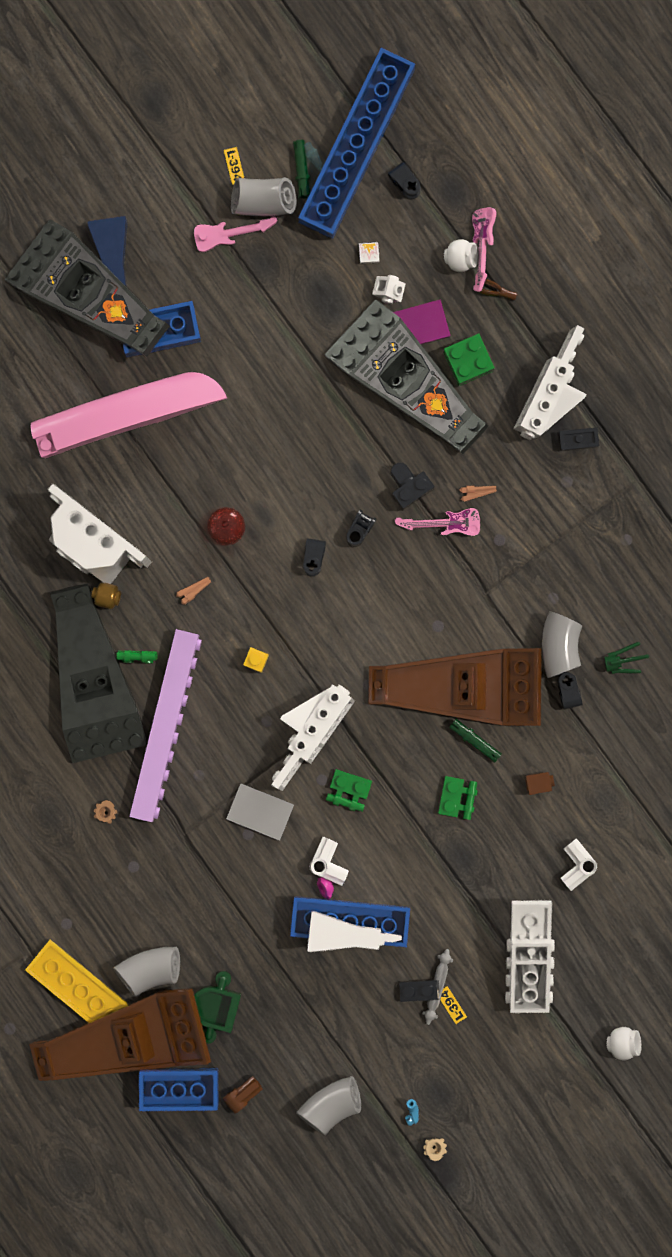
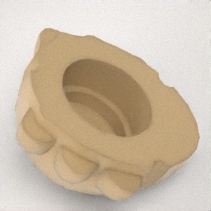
M444 1139L426 1140V1145L423 1146L425 1149L424 1154L428 1155L433 1161L440 1160L443 1157L442 1155L447 1152L445 1149L447 1145L443 1143Z

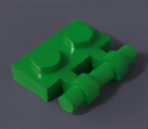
M118 651L117 660H123L122 663H134V660H142V663H153V661L158 660V652Z
M336 769L330 788L336 789L337 792L336 795L328 793L326 801L333 802V805L348 807L351 811L358 810L363 812L365 805L358 803L359 797L367 799L372 780ZM342 792L354 795L353 799L342 798Z
M445 776L438 814L457 817L458 811L462 810L464 811L463 819L471 820L472 812L474 813L475 809L473 807L474 798L478 793V790H476L477 782L470 781L469 788L463 787L464 779ZM462 793L467 794L466 805L460 804Z

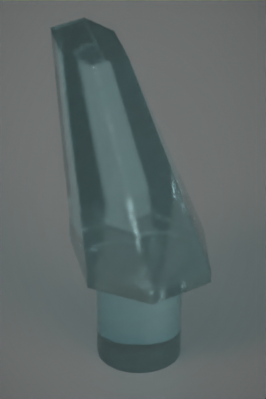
M308 142L304 145L307 151L306 156L321 171L323 163L317 149L313 148L311 142Z

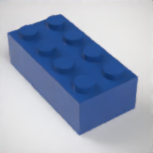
M193 301L150 309L156 317L170 326L151 352L201 342ZM123 344L126 357L141 355L140 352Z
M218 1068L141 1069L139 1071V1111L218 1110Z

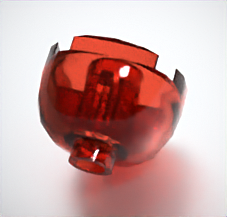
M228 507L219 508L213 512L208 519L207 525L211 538L215 542L226 546L233 545L241 540L246 527L240 512Z

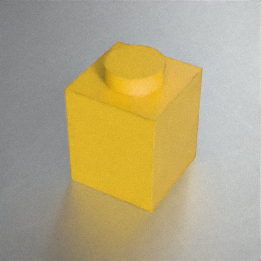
M250 647L243 665L262 673L269 654Z

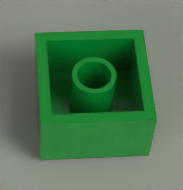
M480 334L444 348V356L458 387L492 373L495 369Z

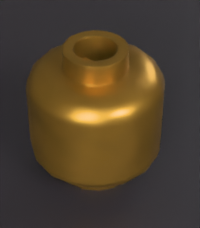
M101 582L98 587L93 588L92 598L95 599L96 606L113 609L115 605L118 606L121 591H119L116 585Z

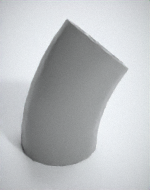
M286 177L276 179L237 178L234 182L231 196V211L233 214L276 216L291 214L296 208L295 189L292 182Z
M550 611L546 618L542 635V659L547 678L581 666L578 642L583 627L567 617Z
M177 947L147 950L122 961L113 969L127 989L136 997L152 987L175 984L177 982L180 972L179 950Z
M354 1077L340 1079L322 1088L311 1096L296 1114L312 1128L326 1135L343 1119L361 1112V1098Z

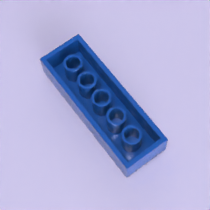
M294 896L291 937L309 938L312 911H316L356 926L380 928L381 933L401 935V940L395 942L384 941V945L407 947L410 907Z

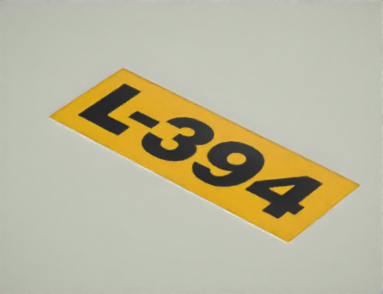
M237 147L224 150L232 185L237 178H244Z
M448 986L443 988L440 1000L455 1024L467 1018Z

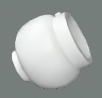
M463 239L451 242L448 249H445L444 252L445 263L456 272H464L470 268H475L478 263L476 244L474 242L469 243Z
M619 1027L613 1030L611 1036L607 1038L608 1051L612 1052V1055L619 1060H628L634 1056H639L641 1053L639 1031L631 1030L628 1027Z

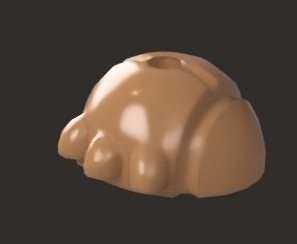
M108 800L103 801L101 804H96L97 809H94L96 813L94 818L109 824L112 823V819H115V814H117L114 804Z

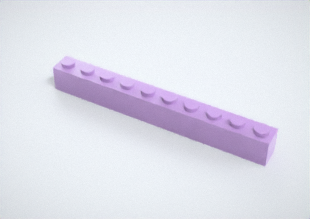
M177 629L175 631L130 813L132 818L154 822V818L158 819L160 808L157 806L159 800H163L165 789H162L164 781L167 782L170 771L166 769L168 762L172 763L174 752L171 749L172 745L176 744L179 733H176L177 725L181 726L183 714H180L182 706H186L188 696L185 695L186 689L190 688L193 677H190L191 669L195 670L197 658H194L196 650L199 651L202 640L199 639L198 634Z

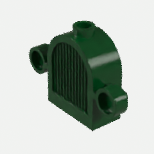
M221 971L217 974V987H203L194 995L201 1024L206 1026L203 1032L208 1044L216 1039L217 1034L214 1029L232 1032L242 993L225 989L231 982V975L227 971Z

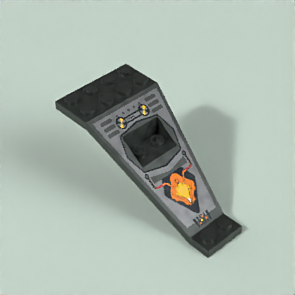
M51 219L44 225L41 232L32 241L29 248L5 278V281L33 299L135 349L146 357L170 327L166 322L156 317L76 235Z
M376 299L324 354L328 360L352 379L443 439L461 454H464L489 427L487 423L471 411L402 319Z

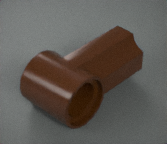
M251 1076L237 1089L234 1088L223 1100L232 1112L236 1114L263 1088L257 1079Z

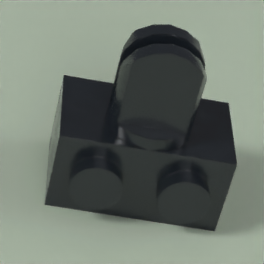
M397 463L392 467L391 476L399 487L392 493V496L402 511L431 492L435 487L424 471L415 477L404 463Z

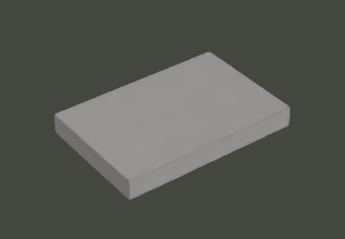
M240 783L226 819L280 841L294 804Z

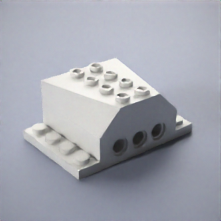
M54 484L48 489L52 493L50 497L60 507L51 517L52 535L49 541L57 546V552L87 575L90 572L103 583L111 584L129 560H132L140 568L143 565L148 568L152 563L143 553Z

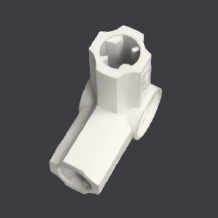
M322 837L313 860L310 862V871L342 886L349 870L330 862L338 843ZM317 861H321L324 864L321 872L314 870V864Z
M577 838L564 848L576 864L575 867L561 877L562 881L571 891L597 870L596 861ZM586 861H591L594 864V869L590 872L583 869V864Z

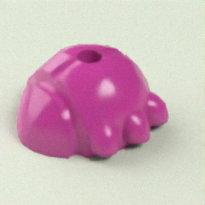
M322 877L318 878L317 886L324 898L330 899L334 891L332 882Z

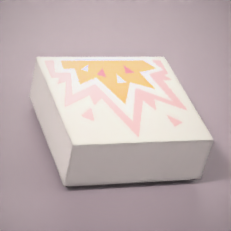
M378 242L359 244L360 264L379 262Z

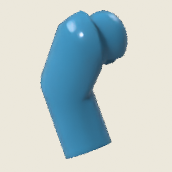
M410 1099L407 1101L410 1115L405 1117L409 1126L414 1123L417 1124L419 1121L417 1103L415 1100Z

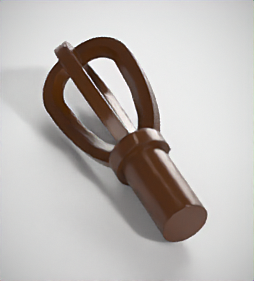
M488 279L485 280L484 284L497 289L499 292L483 288L479 292L488 296H503L515 300L517 293L506 290L503 287L501 288L500 285Z

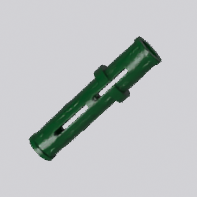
M305 140L293 141L297 174L295 180L298 183L299 198L305 199L310 195L309 181L311 179L307 169Z
M457 718L450 725L449 729L461 736L464 742L470 743L494 763L501 756V752L475 734L472 728H467Z

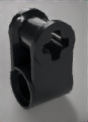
M403 161L387 173L390 180L406 198L412 200L420 195V182ZM409 186H410L411 188H414V187H415V191H413L412 189L409 190Z
M360 509L347 533V544L351 547L360 546L377 518L369 517ZM356 533L360 536V540L352 542L350 535Z
M307 538L303 564L307 575L316 576L320 573L326 541ZM314 562L317 568H314L313 571H310L309 567L307 566H310L311 563Z
M570 672L561 673L558 676L557 682L563 710L582 706V698L575 675ZM566 675L572 680L568 686L562 683Z

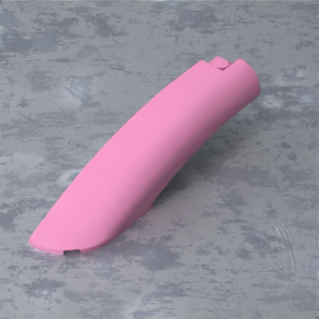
M196 372L182 373L121 391L39 419L31 423V433L33 439L36 440L40 456L48 458L106 437L153 423H159L227 399L222 387L209 376Z

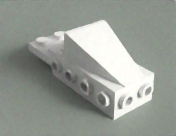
M578 325L572 328L557 357L553 356L546 361L514 427L515 430L521 432L520 435L531 440V438L535 439L541 436L586 397L587 394L567 385V382L570 383L574 376V372H572L574 366L568 363H571L576 354L574 349L577 345L581 344L584 338L582 334L584 328Z
M332 685L327 690L280 718L299 733L297 735L294 734L288 742L290 744L288 749L294 753L286 757L283 762L284 768L274 774L272 778L274 781L272 785L283 791L304 760L311 764L355 702L348 696L350 692L344 687Z
M512 901L510 939L507 940V952H510V957H506V968L510 969V974H506V986H509V992L505 993L506 1003H509L510 1013H549L550 1003H553V992H550V986H553V974L550 973L551 969H554V957H551V951H554V940H551V901Z

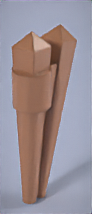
M496 486L461 487L459 490L462 493H466L461 498L464 502L497 492Z
M207 577L177 592L176 597L181 598L184 596L181 604L186 605L211 583V580Z

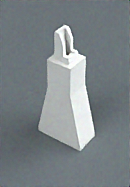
M312 911L307 951L314 952L349 947L379 949V945H384V941H399L402 936L381 933L380 928L356 926Z

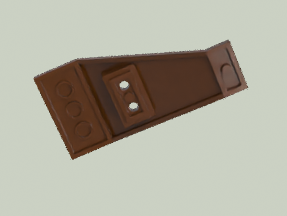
M541 648L498 649L388 666H369V704L392 705L498 725L541 726Z
M192 988L156 992L54 1039L35 1041L29 1044L39 1081L139 1071L141 1069L207 1065L211 1062Z

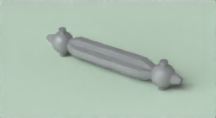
M446 949L443 954L438 955L441 963L437 966L434 980H439L440 999L448 973L447 964L453 962L449 955V949ZM428 1000V1010L423 1011L426 1024L429 1025L432 1020L438 1018L435 1010L438 1008L440 1000Z

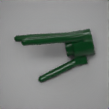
M636 642L618 651L608 653V656L604 657L606 671H611L612 674L641 673V670L618 668L622 667V663L647 659L650 656L647 654L620 659V656H617L639 646L640 642Z

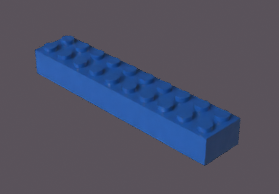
M383 48L380 49L298 217L300 224L327 237L334 238L415 71V63Z

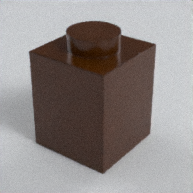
M549 772L525 776L528 795L549 792L555 786L553 775H549Z

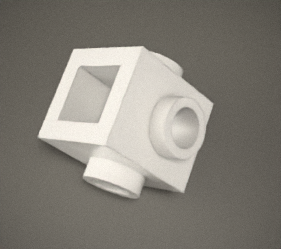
M377 276L372 295L381 298L382 302L386 304L401 302L405 283L398 281L399 278L396 276Z

